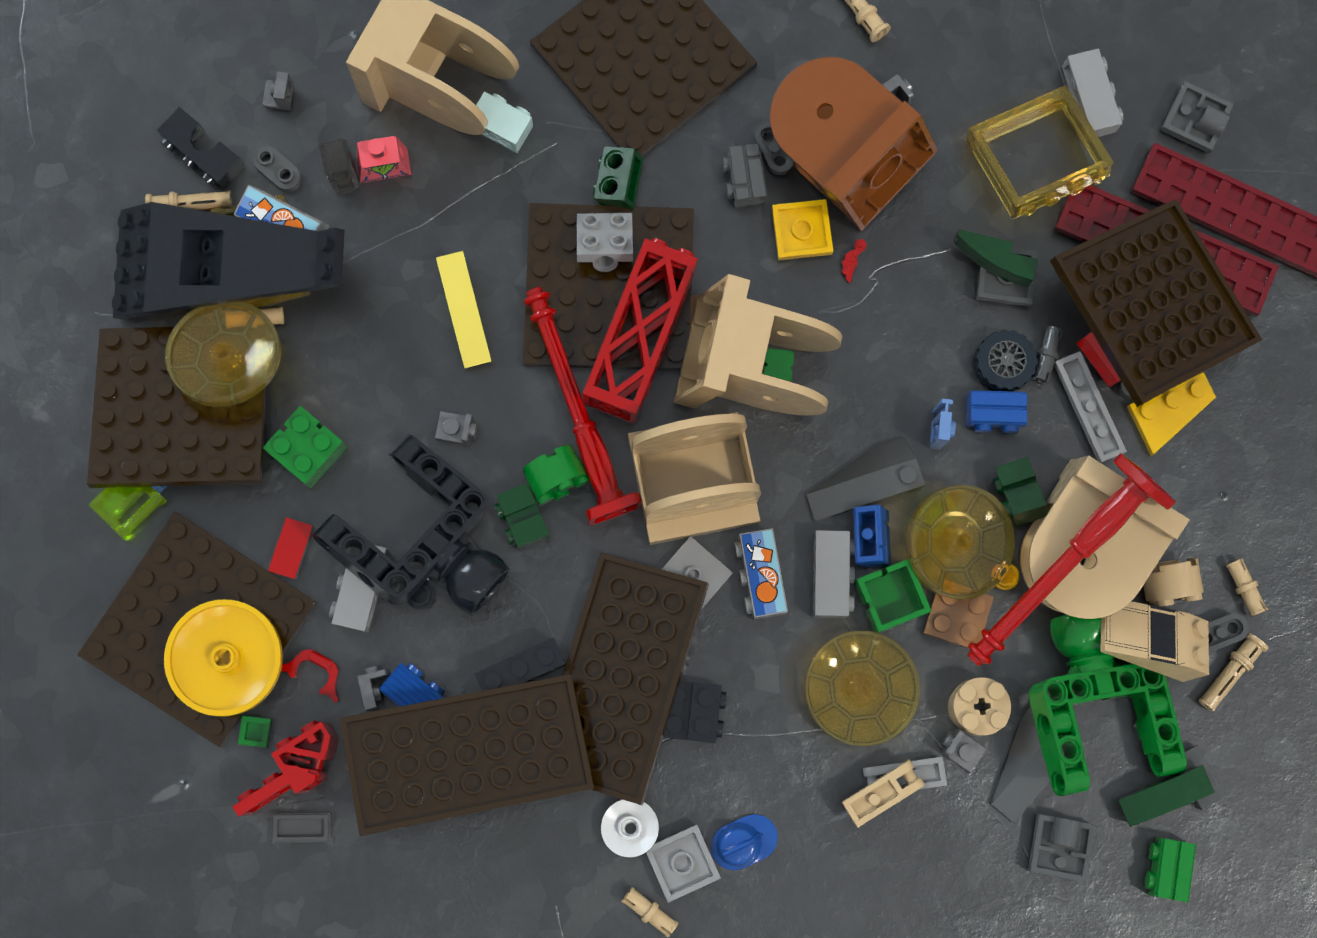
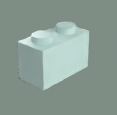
M484 91L476 104L488 120V125L482 135L518 153L533 128L530 113L520 106L512 107L498 94L493 93L490 95Z

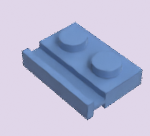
M941 399L932 410V414H936V417L931 422L929 449L941 450L949 443L950 437L954 438L956 421H951L952 412H948V409L953 404V400Z

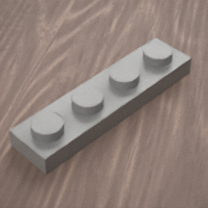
M1081 351L1055 361L1054 367L1097 461L1102 463L1117 457L1120 453H1126L1125 446Z

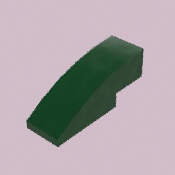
M961 229L958 230L953 242L979 266L998 277L1018 285L1028 287L1033 282L1038 259L1011 253L1013 242Z
M1201 765L1120 796L1118 801L1129 826L1132 827L1215 793L1204 766Z

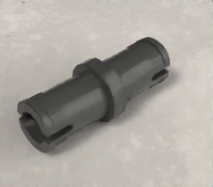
M1046 327L1042 347L1037 350L1038 365L1035 367L1036 372L1032 376V379L1036 380V382L1043 384L1050 382L1054 363L1059 358L1058 348L1064 331L1058 327Z

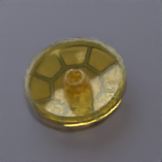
M241 301L198 307L190 311L172 330L165 350L167 371L180 392L199 404L213 407L236 405L256 396L274 377L281 358L279 336L271 320L255 306Z
M969 485L947 486L928 495L914 511L908 525L906 537L908 559L912 570L920 582L932 592L953 599L976 598L992 590L1007 573L1015 548L1014 528L1004 506L991 493Z
M848 632L827 642L813 657L805 678L806 703L815 722L832 738L854 746L877 745L897 736L912 720L919 704L920 680L913 660L897 642L876 632Z

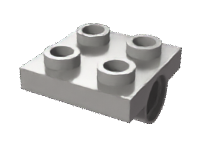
M632 213L577 214V262H593V267L600 272L614 270L618 262H633Z

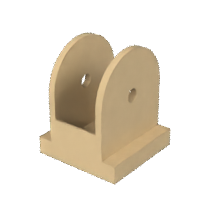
M381 0L346 61L363 104L381 112L388 99L391 98L447 127L471 135L483 134L488 125V120L484 113L467 97L435 78L445 57L447 56L477 72L498 79H512L519 69V63L514 54L496 37L473 22L429 0Z
M731 274L726 275L697 297L673 403L696 408L715 397H720L756 408L785 414L820 415L827 411L828 399L822 394L796 383L764 375L762 370L768 344L800 351H833L841 346L842 334L840 331L818 319L747 299L750 280Z
M738 412L702 416L628 433L638 490L642 498V510L649 545L760 523L757 502L761 495L760 485L755 482L745 435L747 428L745 416L738 414Z
M1084 456L1069 461L1059 477V482L1046 500L1047 515L1032 522L1021 544L1020 568L1028 589L1071 546L1070 540L1076 536L1090 516L1108 498L1124 486L1123 482L1126 480L1124 477L1091 456ZM1149 498L1145 503L1142 502L1125 525L1111 539L1096 550L1089 559L1085 558L1082 565L1079 563L1041 603L1060 613L1085 619L1102 618L1118 612L1135 598L1172 540L1178 539L1190 519L1173 508L1165 509Z

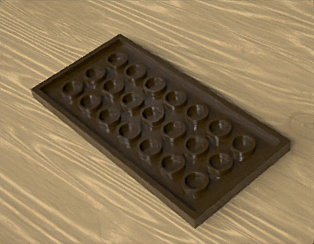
M600 553L563 675L571 674L594 786L593 790L643 806L709 583L605 553Z
M571 674L340 718L360 837L594 789Z

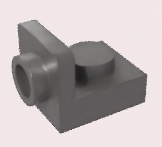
M277 71L276 81H266L263 97L264 107L290 110L294 83L289 73Z
M898 74L882 84L894 96L898 97L902 103L904 101L909 104L911 103L914 96L913 89L910 83L905 79L902 80Z
M440 411L435 439L469 446L470 439H475L478 423L474 422L472 414L466 413L465 416Z
M374 666L364 669V675L357 676L365 710L370 711L380 708L379 701L383 700L382 692L379 690V684L374 685V680L390 676L389 670H381L380 666Z
M956 729L955 732L949 731L941 743L944 746L941 754L968 773L972 772L986 751V748L967 736L962 729Z

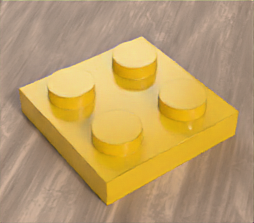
M826 199L772 205L771 210L778 261L833 254Z

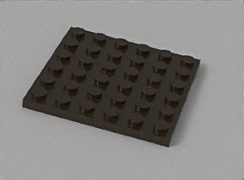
M582 0L530 41L531 47L616 146L635 148L642 157L757 67L756 60L703 0Z
M1177 199L1058 254L1050 260V263L1137 407L1262 340Z
M530 203L526 292L533 288L542 287L543 291L550 293L547 303L549 308L556 310L553 320L570 367L593 368L645 238L652 240V238L660 239L668 244L667 247L675 250L683 248L691 252L693 251V208L634 207V210L604 205ZM632 213L633 262H618L617 267L610 272L596 270L593 267V262H577V214ZM657 271V272L654 273L652 276H650L648 279H646V280L643 281L641 284H639L638 288L641 287V286H642L643 284H645L646 282H648L650 279H652V278H653L654 276H656L658 273H660V271ZM674 277L677 291L681 283V279ZM664 279L639 296L643 320L668 302ZM692 283L657 370L681 371L689 337V324H687V321L690 320ZM525 305L523 365L553 367L537 323L530 321V316L533 314L532 308ZM631 306L618 338L635 326ZM670 309L663 315L658 317L656 320H654L652 323H650L648 326H646L644 330L648 328L650 325H652L654 322H656L658 319H660L662 316H664L666 313H668ZM664 324L646 337L650 358ZM634 335L632 338H630V339L627 340L625 343H623L621 346H619L617 349H615V350L612 352V354H613L615 351H617L619 348H621L623 345H625L627 342H629L631 339H633L636 335ZM638 344L612 362V369H642Z
M223 325V329L226 331L243 332L246 328L228 329L227 325ZM260 325L259 328L252 326L248 333V336L258 349L268 345L269 328L267 325ZM189 326L185 332L203 342L217 333L218 328L217 326ZM181 327L100 329L87 475L88 487L119 488L262 483L266 387L256 396L236 405L213 407L199 404L180 392L169 372V349ZM221 335L204 346L199 367L211 382L232 384L250 372L254 351L243 337ZM180 336L174 349L173 366L194 364L198 346ZM268 350L259 353L255 372L267 376ZM195 369L174 371L179 384L192 396L205 384ZM250 376L235 386L236 400L239 401L252 395L265 384V381ZM209 386L197 398L209 403H231L229 388Z
M174 511L77 655L213 744L222 747L244 713L233 716L207 715L193 710L176 696L167 680L164 668L165 647L172 629L187 612L203 603L214 600H235L256 608L271 621L281 640L282 652L284 654L317 602Z

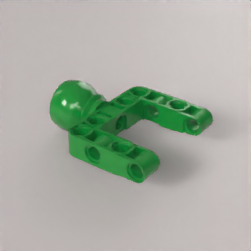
M1063 615L1050 620L1052 641L1057 650L1063 656L1070 659L1066 664L1070 670L1067 675L1052 677L1033 684L1029 690V701L1054 793L1057 796H1066L1086 792L1090 787V776L1073 706L1100 699L1104 701L1129 696V699H1132L1137 717L1135 722L1144 754L1148 756L1151 770L1157 777L1184 772L1187 760L1166 676L1135 664L1120 666L1113 660L1114 656L1101 652V618L1085 619Z

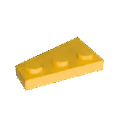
M1201 373L1139 407L1132 403L1127 408L1150 456H1152L1213 401L1216 396L1205 374Z

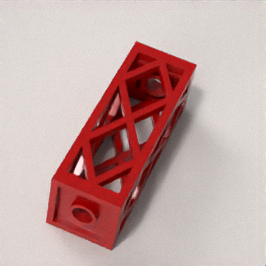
M652 238V240L644 239L582 393L584 405L636 424L695 276L698 258L693 257L694 254L691 251L683 248L678 250L667 247L668 244L657 238ZM657 271H660V273H658L656 276H654L652 279H650L648 282H646L638 288L639 284L648 279ZM674 277L681 279V283L677 291ZM664 279L668 302L643 320L639 296ZM631 306L635 326L618 338ZM670 309L668 313H666L664 316H662L660 319H658L656 322H654L652 325H650L648 328L644 330L646 326H648L650 323H652L654 320H656L658 317H660ZM664 324L650 358L646 337ZM634 335H636L633 339H631L629 342H627L625 345H623L621 348H619L617 351H615V352L612 354V352H613L615 349H617L619 346H621V345H622L623 343H625L627 340H629V339L632 338ZM638 344L642 369L618 387H615L611 363ZM604 371L608 391L598 388ZM637 391L634 401L627 399Z

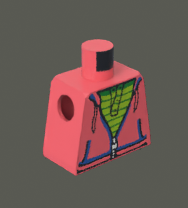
M396 136L375 138L357 143L356 159L360 183L412 175L408 149Z

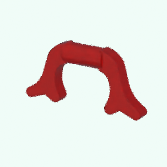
M308 649L301 651L291 662L282 665L281 671L287 672L291 678L297 677L298 667L305 660L311 661L325 669L329 674L327 684L319 690V693L321 695H328L333 702H339L340 698L336 691L339 668L333 660L315 650Z

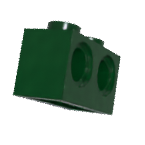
M604 147L603 155L599 158L598 180L593 187L594 199L600 205L634 210L644 160L635 148ZM620 162H623L619 168L615 169ZM614 188H617V191L614 194L610 195L611 191Z

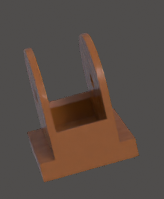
M824 57L800 65L781 82L772 100L770 123L773 135L779 146L794 161L793 165L802 176L838 207L861 231L938 152L922 116L907 102L904 101L902 103L865 69L847 59Z

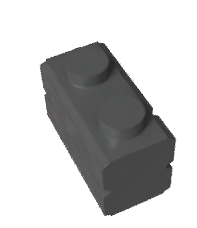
M760 144L727 148L726 157H722L724 173H729L730 183H726L727 198L733 199L734 207L765 204L768 195Z

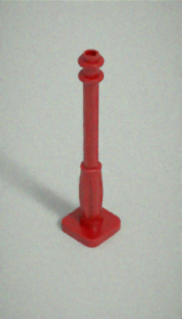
M542 287L527 291L524 305L531 306L533 314L530 316V321L537 323L575 426L572 432L575 434L585 471L598 497L596 499L597 506L586 511V519L589 526L641 508L642 498L639 492L624 496L623 491H619L609 454L596 428V423L591 421L556 329L553 320L556 310L549 308L547 303L550 293L543 291Z
M1120 453L1113 462L1128 477L1123 482L1124 486L1108 498L1090 516L1076 536L1070 540L1071 546L990 630L983 629L981 631L983 638L978 643H969L970 652L967 654L968 657L978 666H981L983 663L990 664L992 662L990 655L995 650H1004L1005 645L1003 642L1084 558L1089 559L1096 550L1111 539L1125 525L1142 502L1145 503L1151 498L1169 510L1176 501L1144 470Z

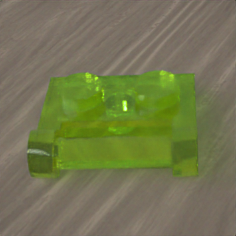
M152 487L105 488L89 506L118 535L127 541L133 535L131 532L158 505L162 506L167 499ZM146 492L150 498L122 525L118 519Z

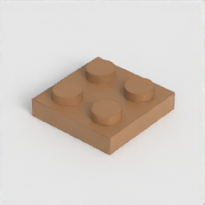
M944 580L940 590L949 594L972 592L971 589ZM934 593L930 606L932 612L928 613L922 634L969 649V643H978L982 639L981 631L985 629L994 597L979 593L971 597L955 599Z

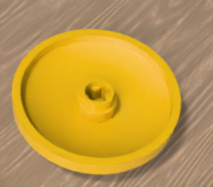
M235 600L209 601L191 609L172 629L164 652L166 677L176 696L193 710L212 716H233L244 713L260 704L276 685L283 661L281 640L271 621L256 608Z

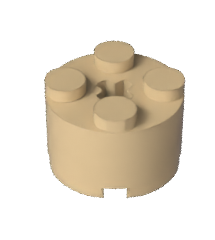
M1187 558L1186 562H1180L1178 559L1158 562L1143 585L1146 601H1149L1150 605L1161 607L1173 605L1174 599L1185 600V602L1203 599L1202 593L1204 589L1198 558Z
M974 678L962 682L955 688L949 697L948 713L954 725L962 729L966 734L971 736L990 735L1006 726L1011 713V701L1002 684L989 678ZM979 702L984 704V710H981V712L975 710L974 704Z

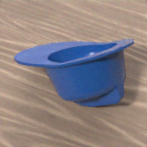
M752 814L742 817L717 830L711 842L712 856L717 864L725 869L735 871L746 868L772 854L778 840L776 827L770 819L763 815Z

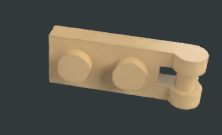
M910 759L841 802L857 828L925 785L921 777L917 778L914 773V766ZM902 775L908 783L903 788L900 787L896 780Z

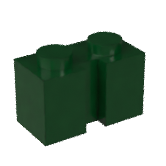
M1029 457L996 467L997 478H994L993 481L998 495L1003 493L1006 502H1003L1002 505L1007 519L1012 517L1015 526H1019L1044 518L1048 513L1047 504L1037 483Z
M528 482L496 495L499 503L494 504L500 520L506 518L510 528L506 529L505 532L511 546L517 544L518 549L521 550L550 538Z

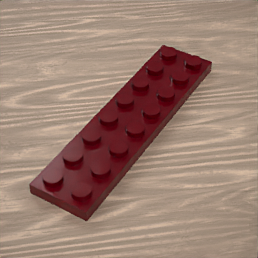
M1154 142L1131 193L1159 206L1177 199L1188 219L1317 278V216Z
M1076 179L1054 230L1084 243L1150 210ZM1196 230L1245 312L1254 317L1260 315L1279 266Z

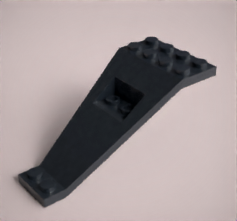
M155 202L137 205L120 211L118 218L119 238L116 245L117 266L114 272L115 293L112 299L113 318L124 320L157 313L314 291L342 285L344 229L335 227L314 231Z

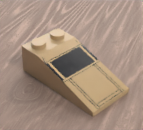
M1131 601L1118 612L1101 618V652L1181 682L1209 675L1208 621L1186 612Z

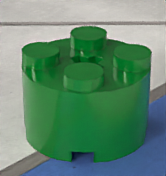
M572 445L558 447L554 449L555 453L548 456L543 454L523 468L524 476L539 505L546 504L553 499L559 501L570 495V488H579L590 481Z

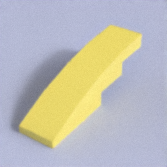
M463 251L436 257L464 368L491 362Z

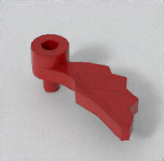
M858 239L855 242V249L845 254V259L841 262L843 265L842 274L846 276L848 283L852 281L854 270L858 265L857 258L859 254L867 248L866 241L863 239Z

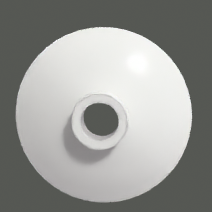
M620 800L611 805L603 816L601 823L602 838L607 847L617 855L623 857L640 856L651 849L658 837L659 823L657 816L645 802L642 806L626 800ZM629 823H633L636 826V831L633 834H628L625 830Z

